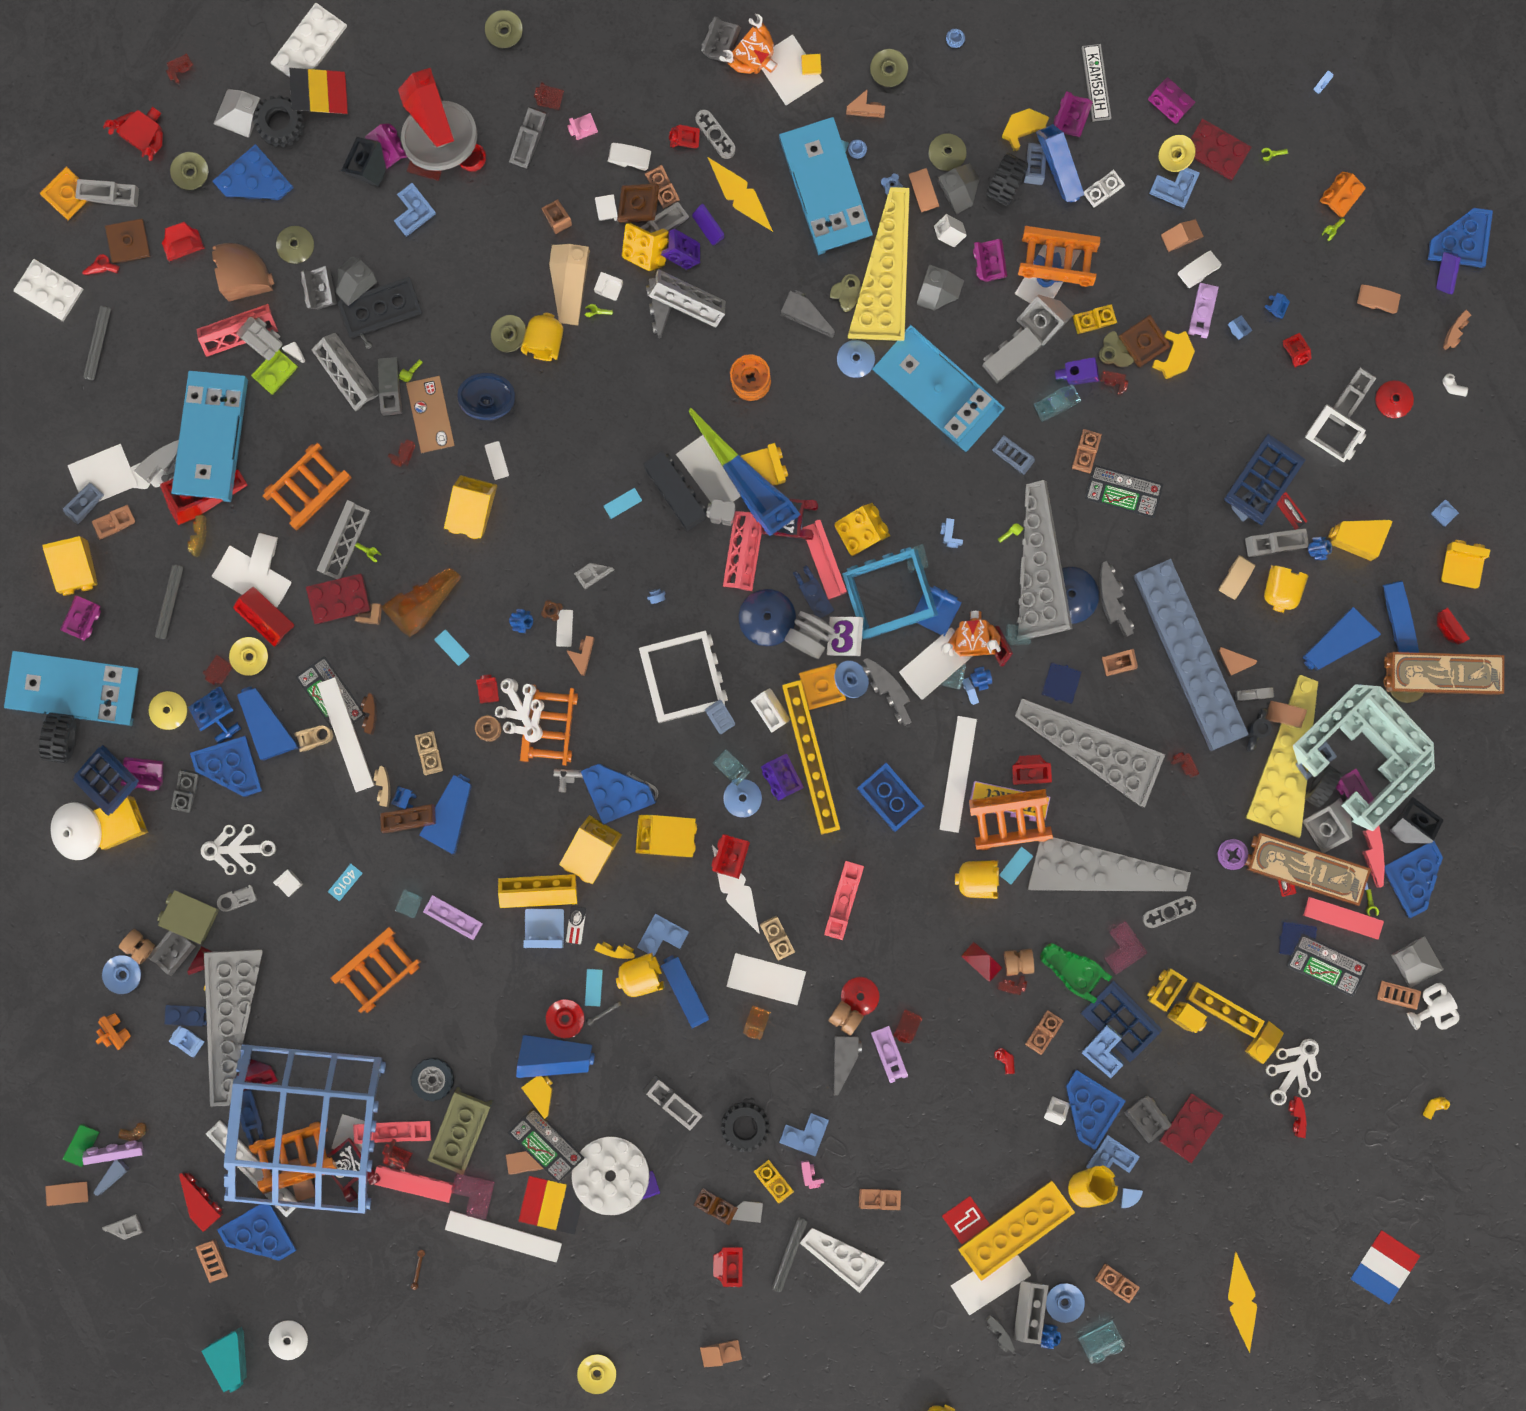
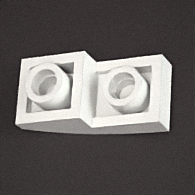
M612 143L608 162L623 167L629 165L646 171L649 166L651 151L631 145Z
M1113 170L1100 181L1095 182L1086 189L1084 195L1095 208L1123 188L1125 184L1115 170Z
M1208 251L1179 271L1178 275L1188 288H1191L1203 281L1207 275L1218 270L1222 264L1211 251Z
M262 533L258 534L248 569L249 572L266 576L269 574L278 537Z

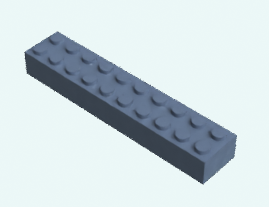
M1169 559L1133 576L1209 750H1215L1249 735L1172 560Z

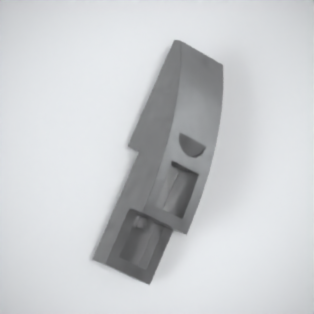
M1107 561L1101 564L1099 577L1103 609L1109 624L1117 621L1124 637H1127L1134 633L1132 629H1135L1131 619L1126 618L1124 614L1126 609L1122 601L1118 602L1117 600L1123 596L1124 588L1120 581H1116L1114 577L1116 572L1112 564L1108 565Z
M868 658L864 659L862 668L867 676H871L873 682L870 684L874 692H879L880 695L887 692L888 696H886L890 707H895L897 713L894 715L898 723H903L904 726L910 724L912 721L904 707L910 700L905 691L883 667Z

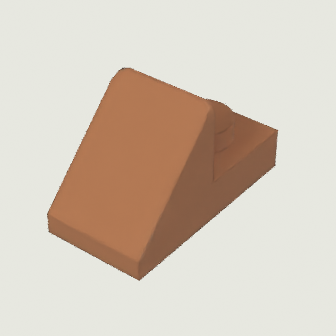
M867 90L847 106L846 115L884 118L885 106H881V103L878 102L866 104Z
M586 636L585 640H581L579 650L582 651V654L567 651L578 671L583 676L586 674L594 643V637Z
M738 1339L700 1347L704 1367L723 1366L724 1363L742 1360Z

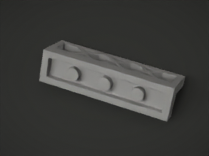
M659 269L656 272L655 283L649 291V297L715 328L725 315V300Z
M336 333L323 337L312 348V352L355 411L359 410L367 401L379 395ZM322 346L326 350V356H323L319 350ZM332 362L336 364L337 372L333 370ZM343 378H346L348 381V387L343 384ZM354 393L361 399L359 403L354 399Z
M347 500L317 568L318 572L334 579L342 578L354 551L355 544L370 514V510ZM357 509L364 512L362 520L354 523L352 518L354 510ZM354 527L356 532L354 538L347 540L344 534L346 529ZM346 544L348 553L339 558L337 549L339 546ZM335 562H339L341 567L338 575L328 572L330 565Z

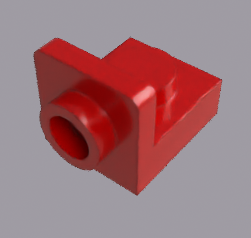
M684 125L673 127L669 133L670 147L679 145L694 149L698 148L700 129Z
M1300 332L1283 340V346L1291 356L1294 367L1304 365L1311 360V349Z
M492 675L480 676V679L476 680L480 704L500 701L497 679L495 677L492 678Z

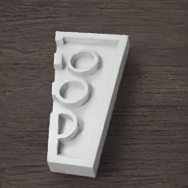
M811 1228L800 1242L801 1245L859 1293L884 1264L883 1261L814 1228Z

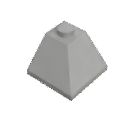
M227 89L213 124L249 138L255 125V111L258 112L257 107L259 104L263 105V102L259 97L247 92Z
M1037 295L1016 321L1024 328L1028 327L1041 342L1042 346H1044L1067 323L1074 313L1059 300Z
M1341 798L1303 820V824L1322 853L1352 838L1351 816L1341 806L1343 804Z
M1425 936L1391 954L1409 988L1444 970Z

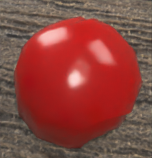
M476 144L468 158L459 165L464 170L470 172L478 171L486 162V151L481 145Z

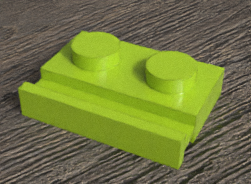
M278 350L269 361L266 359L251 376L273 395L298 366Z

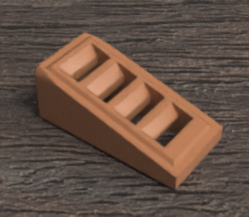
M1381 981L1377 1000L1417 1010L1421 991ZM1390 987L1388 998H1384L1386 988ZM1398 989L1396 999L1392 1000L1394 990ZM1406 991L1403 1002H1400L1402 992ZM1410 993H1414L1411 1004H1408Z
M216 1239L196 1246L209 1283L228 1276ZM212 1247L213 1251L204 1253V1250ZM212 1255L216 1256L215 1259L207 1261L206 1257ZM218 1262V1266L209 1268L210 1264ZM221 1269L222 1273L212 1276L211 1272Z

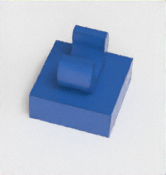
M1279 293L1276 296H1269L1273 304L1271 306L1265 305V308L1272 312L1275 317L1283 319L1290 301L1283 294Z
M398 786L391 804L404 809L406 807L413 808V805L409 804L408 800L410 797L416 798L417 796L411 793V790Z

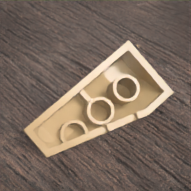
M573 244L552 245L549 265L559 322L576 326L579 324L590 253L587 246Z

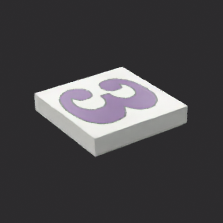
M830 617L829 626L835 631L833 635L828 634L830 640L827 645V655L860 656L863 618Z

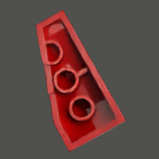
M431 68L412 73L398 89L403 107L411 114L415 122L420 125L436 147L453 142L452 132Z
M239 470L235 472L233 494L247 486ZM173 479L160 484L168 508L178 525L200 516L223 501L217 498L172 494Z

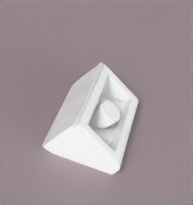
M770 688L751 700L771 733L791 720Z

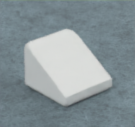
M296 342L282 347L287 354L302 363L305 362Z
M1052 1096L1044 1118L1062 1125L1066 1119L1070 1103Z

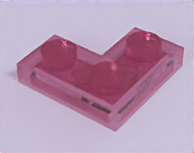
M1126 921L1109 932L1120 947L1105 958V961L1115 975L1147 954V951Z
M456 1173L452 1193L470 1197L466 1216L486 1220L494 1181Z

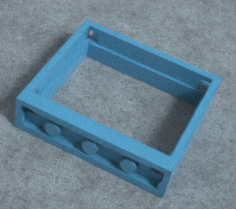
M911 547L900 550V554H886L882 556L883 560L876 562L875 559L864 562L865 566L858 568L855 565L847 568L848 572L842 573L855 616L863 618V639H869L938 615L917 549H911ZM912 558L928 609L870 628L854 577Z

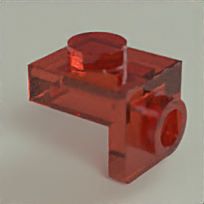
M392 1139L390 1145L386 1144L382 1155H385L383 1164L404 1172L412 1153L395 1147L396 1139Z

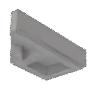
M589 563L574 574L583 588L587 589L613 572L614 569L613 567Z
M742 1201L736 1206L738 1209L733 1220L761 1223L763 1203Z
M137 1214L102 1227L104 1231L110 1232L124 1240L143 1233Z

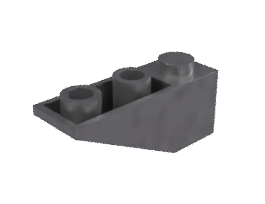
M655 278L649 279L650 285H646L647 296H649V291L655 283ZM652 298V303L649 304L650 314L655 315L656 321L652 322L654 334L658 333V338H661L671 306Z
M397 357L378 359L381 413L383 416L402 414Z

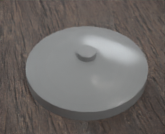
M442 101L454 141L438 147L432 143L411 114L409 115L402 127L401 142L407 157L415 165L427 170L439 171L455 167L468 158L477 142V127L472 115L463 106L450 101Z

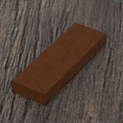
M429 804L380 813L381 832L389 833L436 824L435 805Z

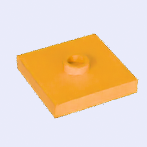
M66 166L40 192V195L65 219L69 220L87 201L75 198L77 179L79 178Z
M836 663L799 673L809 710L846 700L845 695L839 691L835 684Z

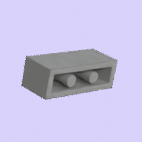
M1028 327L1024 330L1022 328L1017 330L1012 335L1014 338L1010 342L1004 341L998 346L999 351L995 354L991 352L983 359L985 362L982 367L996 383L1001 381L1041 347V342Z
M1021 1281L1014 1340L1041 1344L1048 1285Z

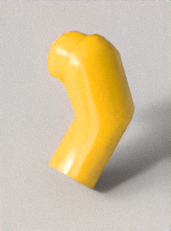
M1445 1097L1431 1099L1426 1106L1423 1116L1432 1119L1436 1110H1446L1449 1108V1100Z

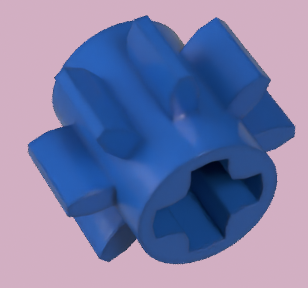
M1315 537L1313 542L1309 543V554L1315 560L1328 559L1327 555L1332 553V544L1329 540H1326V537Z
M517 609L516 613L511 614L509 623L513 627V631L526 633V629H531L533 618L529 615L530 611Z
M984 666L975 668V673L970 674L973 687H978L979 691L988 689V684H992L990 670H984Z
M1044 1325L1041 1347L1054 1349V1346L1059 1345L1061 1333L1057 1331V1326Z

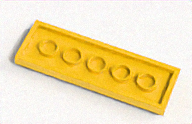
M1051 1180L958 1248V1250L982 1281L1075 1212Z

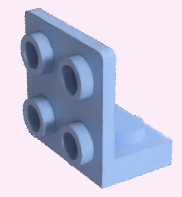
M526 909L524 948H564V910Z

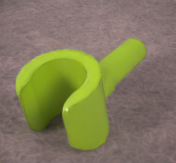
M1264 148L1261 153H1270V156L1263 157L1265 161H1269L1272 156L1288 154L1287 149L1271 151L1269 148Z
M1341 218L1335 225L1327 226L1322 236L1324 233L1329 234L1328 241H1330L1337 233L1338 227L1345 222V219Z
M595 304L585 307L591 309V312L585 314L586 317H591L595 314L612 315L613 313L612 310L597 308Z
M419 359L409 371L402 369L399 379L409 382L414 371L423 362Z
M1014 524L1004 535L998 538V541L1001 543L1012 533L1018 536L1023 527L1019 524Z
M358 542L355 544V547L364 551L373 562H377L373 557L375 554L381 555V553L376 548L372 547L369 549Z
M1371 889L1366 890L1368 906L1365 912L1370 916L1369 912L1374 908L1375 915L1378 916L1379 910L1374 906Z

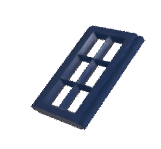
M104 745L98 747L73 778V781L108 816L114 813L139 782ZM102 758L107 764L99 771L95 765ZM110 768L117 773L111 781L104 776ZM92 769L97 776L90 783L85 776ZM122 778L127 784L119 792L114 785ZM102 779L107 786L100 793L95 788V785ZM112 789L117 795L109 802L105 795Z
M1114 981L1096 997L1097 1000L1094 1004L1090 1003L1081 1012L1099 1032L1115 1017L1126 1028L1120 1034L1122 1038L1130 1032L1140 1042L1133 1050L1122 1039L1114 1046L1129 1062L1134 1060L1162 1031ZM1110 993L1121 1003L1115 1011L1103 1001ZM1100 1003L1111 1013L1105 1021L1093 1011ZM1124 1007L1136 1018L1129 1026L1117 1015ZM1138 1022L1150 1032L1143 1040L1132 1030Z

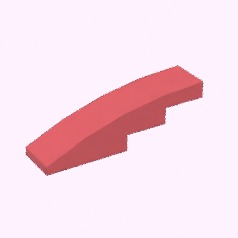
M1378 826L1374 831L1369 829L1362 831L1369 847L1368 850L1362 853L1368 868L1371 869L1370 873L1376 888L1383 887L1385 867L1380 827Z
M1311 897L1308 898L1303 916L1378 940L1384 923L1382 920Z

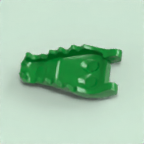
M1053 943L1048 944L1040 955L1041 961L1053 970L1071 992L1093 1004L1097 998L1091 995V992L1101 977L1107 981H1110L1112 978L1095 961L1066 951Z

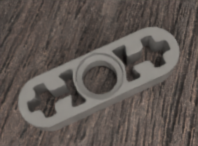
M699 111L696 114L697 126L722 158H732L735 154V145L709 111ZM700 116H708L707 121L710 124L709 128L707 127L705 122H700ZM712 130H719L721 132L720 138L712 139L710 137ZM724 138L726 139L723 141L725 146H731L729 154L728 152H722L723 146L720 142H722Z
M1184 896L1147 911L1142 917L1143 924L1148 928H1155L1190 914L1196 909V901L1190 896ZM1185 899L1187 902H1192L1190 910L1187 908L1180 909L1182 913L1179 914L1175 903L1178 902V906L1185 904ZM1168 906L1172 907L1175 911L1174 916L1171 918L1164 915V909ZM1160 910V915L1164 921L1161 922V918L1154 920L1155 924L1153 925L1151 922L1147 923L1148 915H1159L1157 911Z

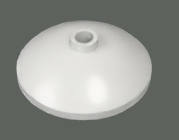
M78 802L65 804L55 812L52 818V841L63 856L72 860L86 859L93 855L100 845L102 837L100 821L95 812L85 804Z

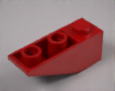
M184 1171L179 1174L189 1216L204 1232L223 1215L221 1212L222 1208L216 1201L212 1202L208 1198L209 1193L203 1187L199 1188L196 1185V1179L189 1172L186 1174Z

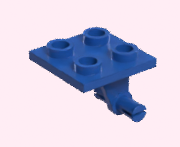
M933 586V588L930 587V593H932L938 615L916 623L945 637L962 602L957 600L958 597L948 593V590H942ZM924 593L913 614L928 609Z
M221 686L188 707L200 731L217 722L223 730L222 733L214 737L218 744L227 738H232L234 733L241 730L237 722L227 729L220 720L233 711Z

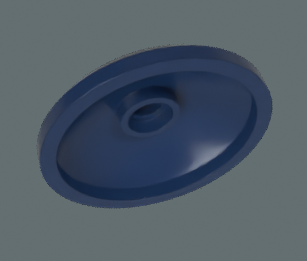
M479 373L463 381L458 389L457 398L460 408L467 415L480 420H493L504 416L511 410L515 402V391L511 383L504 377L493 373Z
M1064 567L1062 572L1071 623L1076 624L1089 618L1095 611L1099 602V589L1094 578L1085 570L1077 567ZM1074 591L1075 597H1070L1068 592Z
M772 589L756 591L749 595L741 605L739 611L740 628L746 638L757 645H778L785 641L784 639L790 628L794 629L796 613L794 606L789 598L779 591ZM769 613L771 619L765 620L764 614Z

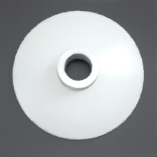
M282 1321L275 1325L270 1332L269 1346L272 1352L281 1359H295L307 1347L308 1336L306 1330L295 1321ZM284 1338H289L291 1343L285 1344Z

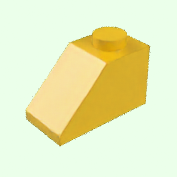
M1268 1021L1246 1048L1245 1052L1259 1063L1264 1064L1276 1049L1284 1033Z
M536 1076L524 1085L522 1089L545 1119L549 1116L553 1090L551 1084L553 1082L548 1076Z

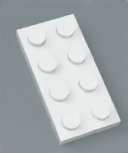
M315 3L271 61V64L289 78V68L316 69L347 25Z

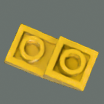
M1112 304L1072 316L1077 334L1117 323Z
M603 941L602 944L598 943L594 949L597 952L615 958L632 959L636 956L633 953L634 949L625 944L623 947L618 946L614 952L612 951L613 946Z
M770 1160L754 1171L778 1203H781L794 1192Z

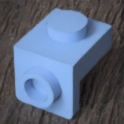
M947 518L946 522L941 525L940 534H944L943 543L947 544V547L958 548V545L962 546L963 540L952 538L954 519Z
M179 1026L173 1032L169 1040L171 1044L179 1047L193 1058L205 1042L192 1031L182 1026Z

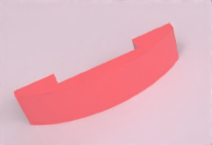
M845 861L824 935L843 940L864 866Z
M430 1121L376 1123V1131L372 1132L371 1140H374V1143L431 1141ZM354 1124V1144H362L364 1124Z

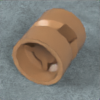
M483 716L477 720L475 732L482 740L492 742L500 737L502 727L496 718Z
M135 928L129 932L119 945V948L124 953L131 954V958L139 965L148 958L156 947L150 940H144L143 935Z
M1022 949L1019 953L1016 950L1004 951L1007 976L1018 975L1019 972L1023 974L1034 973L1032 949Z
M841 1001L828 1021L836 1027L842 1026L841 1030L851 1036L864 1015L856 1010L851 1011V1006Z

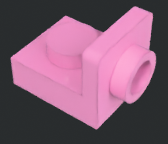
M591 113L574 120L573 118L569 119L570 125H567L570 135H575L576 140L598 132Z
M808 1160L801 1161L804 1185H809V1189L821 1187L820 1184L824 1183L823 1178L812 1179V1176H815L813 1164L810 1165Z

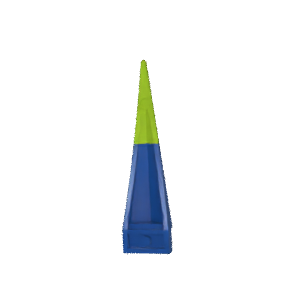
M692 408L689 409L690 415L753 517L761 524L769 536L800 516L798 510L785 495L744 461Z

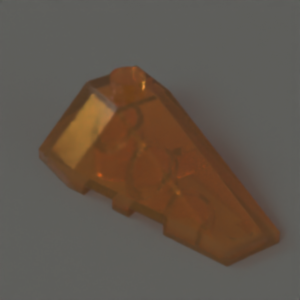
M448 568L429 578L428 583L422 586L418 584L413 586V590L405 595L403 593L396 595L384 604L382 609L403 633L411 637L426 625L460 580L461 576L453 569Z

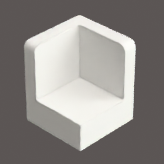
M614 194L596 197L595 202L599 220L614 218V221H617L618 216Z
M948 214L934 225L937 238L952 247H955L967 236L963 223Z
M601 272L594 291L596 294L616 301L622 288L623 280Z
M286 870L273 882L288 897L303 885L291 870Z

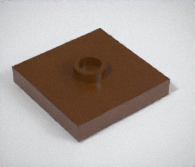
M656 183L622 186L617 217L619 223L654 221L659 185Z
M143 219L105 226L113 264L151 257Z
M1148 315L1118 336L1138 367L1143 366L1171 347L1151 315Z

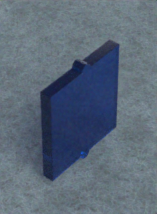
M1051 663L1042 695L1054 698L1055 701L1060 700L1072 704L1082 672L1071 669L1068 665L1061 666Z
M1283 922L1282 934L1279 937L1281 940L1279 954L1292 955L1301 934L1315 939L1317 927Z

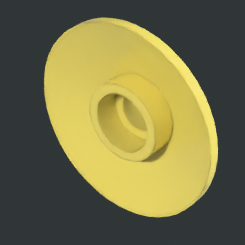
M1175 135L1168 138L1159 150L1161 165L1171 172L1184 170L1192 163L1195 157V145L1190 138L1184 135Z
M245 637L233 644L229 653V659L232 667L238 673L248 676L255 675L266 666L268 652L260 640ZM251 653L253 655V659L247 660V654Z
M170 691L162 692L152 699L149 705V716L157 727L165 730L175 729L185 721L187 705L179 694ZM165 707L170 708L168 714H165L163 711Z
M591 1355L585 1358L579 1365L577 1378L585 1391L592 1394H602L613 1386L616 1380V1369L609 1358L603 1355ZM595 1370L601 1372L599 1377L594 1376L593 1372Z

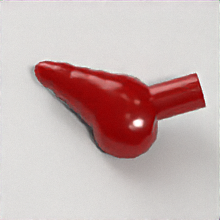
M101 254L96 257L89 267L83 270L82 274L103 273L107 270L118 273L119 266L111 264L108 256Z

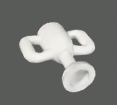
M1436 983L1423 991V999L1428 1004L1427 1010L1419 1014L1407 1013L1408 1019L1415 1030L1420 1028L1422 1020L1430 1016L1435 1018V1023L1441 1030L1447 1029L1459 1021V1013L1456 1011L1457 1004L1442 983ZM1441 990L1439 997L1434 1000L1429 998L1430 995ZM1448 1013L1453 1015V1017L1441 1022V1016Z

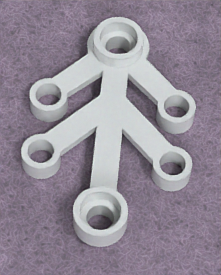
M506 678L501 682V689L509 695L517 711L498 706L495 710V715L498 718L508 717L522 720L525 727L516 726L512 722H506L503 725L504 732L523 734L529 742L540 740L543 731L539 726V720L544 703L537 699L532 701L533 695L536 692L535 686L531 684L524 685L523 694L525 698L522 704L516 693L518 689L517 681ZM530 708L534 711L532 720L529 718Z
M246 824L242 829L243 831L229 846H221L228 836L231 837L236 833L234 826L227 825L214 842L208 841L202 845L201 855L206 860H215L224 868L226 874L234 875L237 871L236 865L228 863L220 855L229 854L244 868L245 873L253 874L256 871L255 864L249 863L239 853H262L265 856H271L276 851V845L272 841H264L261 845L239 846L248 836L253 835L255 832L253 825ZM248 826L252 828V832L249 834L245 831ZM228 827L233 829L232 834H227L226 830ZM267 845H271L272 850L270 852H267L265 850V847ZM213 847L214 853L210 855L208 848ZM230 865L234 867L232 873H229L227 870ZM248 865L253 866L252 872L247 871Z
M1305 1039L1299 1047L1290 1049L1279 1048L1276 1051L1277 1058L1281 1060L1287 1059L1288 1056L1299 1054L1300 1056L1294 1062L1280 1065L1269 1064L1266 1067V1073L1269 1076L1289 1071L1279 1089L1271 1092L1270 1100L1272 1103L1282 1105L1286 1102V1091L1296 1076L1299 1083L1298 1094L1301 1097H1308L1311 1090L1307 1086L1303 1065L1308 1060L1310 1067L1308 1077L1310 1080L1318 1081L1321 1078V1073L1318 1071L1315 1059L1319 1052V1046L1315 1040ZM1307 1045L1312 1046L1310 1052H1307L1305 1049ZM1281 1050L1285 1051V1056L1283 1058L1279 1056V1052ZM1270 1067L1275 1068V1072L1273 1074L1269 1073ZM1314 1071L1318 1073L1316 1079H1313L1311 1076ZM1302 1088L1307 1089L1308 1092L1306 1095H1302ZM1277 1093L1281 1095V1099L1278 1101L1274 1098Z

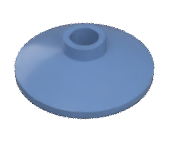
M861 340L846 342L837 354V364L840 370L852 378H860L867 375L875 363L873 349ZM853 355H859L860 359L858 361L853 360Z
M844 661L835 670V684L845 696L858 698L867 691L868 676L860 664L854 661Z
M747 779L733 781L724 792L726 809L737 817L753 815L757 812L762 802L759 787ZM741 794H744L746 796V800L744 802H741L739 800V796Z
M125 955L115 956L105 964L102 971V979L110 991L116 994H126L138 986L141 980V969L138 963L131 957ZM121 971L126 972L125 978L120 977Z
M1058 1284L1047 1295V1311L1053 1319L1059 1322H1072L1079 1318L1084 1310V1296L1072 1284ZM1062 1299H1067L1068 1304L1063 1306L1061 1304Z

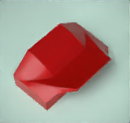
M185 222L165 229L162 245L168 261L205 248L198 229L191 228Z
M1448 607L1437 613V627L1447 641L1460 645L1470 639Z
M1041 755L1019 756L1016 764L1012 765L1013 785L1052 783L1051 763L1046 762Z
M723 1247L719 1253L713 1255V1276L721 1281L723 1287H742L743 1247Z

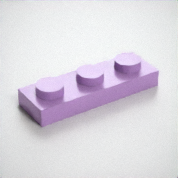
M432 895L423 911L425 914L471 940L475 939L483 925L480 921Z
M133 1140L126 1142L124 1145L110 1144L106 1148L100 1149L92 1147L84 1151L82 1157L83 1164L87 1165L140 1156L143 1154L142 1141L137 1142Z

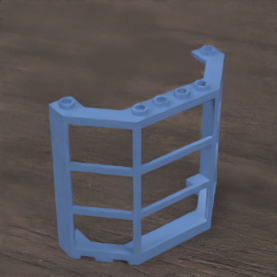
M242 1044L241 1057L238 1059L236 1068L239 1076L234 1078L224 1158V1168L228 1170V1174L224 1175V1187H226L224 1201L363 1214L366 1213L367 1209L370 1210L371 1198H368L367 1174L372 1170V1160H369L370 1152L374 1151V1140H371L372 1132L376 1131L377 1121L373 1120L374 1113L378 1112L379 1101H375L379 1077H381V1073H385L386 1062H383V1058ZM252 1051L288 1054L282 1086L245 1082ZM294 1055L331 1058L325 1090L288 1086ZM337 1059L374 1062L368 1094L331 1090ZM244 1089L280 1092L273 1163L236 1160ZM287 1093L324 1096L316 1167L279 1164ZM330 1097L367 1100L359 1171L322 1168ZM236 1166L272 1169V1200L236 1197ZM279 1170L315 1173V1204L280 1201ZM322 1174L358 1177V1208L323 1205Z

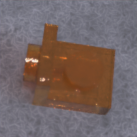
M752 1006L743 1033L752 1039H761L770 1012Z

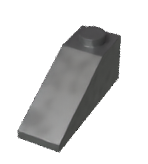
M797 290L795 292L790 291L781 310V315L833 338L834 329L809 299L805 297V294Z
M835 1036L834 1095H839L858 1058V1052H862V1041H858V1036Z

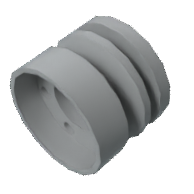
M800 611L798 616L804 622L794 621L800 627V630L790 628L784 640L800 651L819 659L825 649L819 643L820 639L829 642L830 638L824 632L833 635L835 630L821 618Z

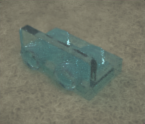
M1113 1321L1078 1338L1091 1364L1094 1362L1100 1363L1106 1356L1110 1354L1115 1355L1125 1347L1124 1341Z

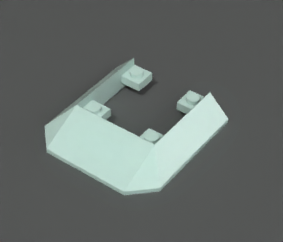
M1355 684L1293 745L1298 765L1302 763L1315 777L1330 763L1317 749L1338 728L1351 741L1362 732L1387 758L1378 770L1390 783L1369 804L1356 791L1341 805L1353 818L1351 822L1374 831L1435 769L1434 743L1381 686Z

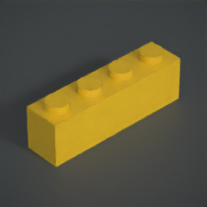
M576 875L498 878L500 908L577 904Z
M1198 982L1193 983L1185 997L1186 1000L1252 1038H1256L1265 1022Z
M1177 1001L1167 1015V1018L1194 1033H1197V1031L1201 1032L1207 1024L1205 1021L1207 1016L1184 1002Z

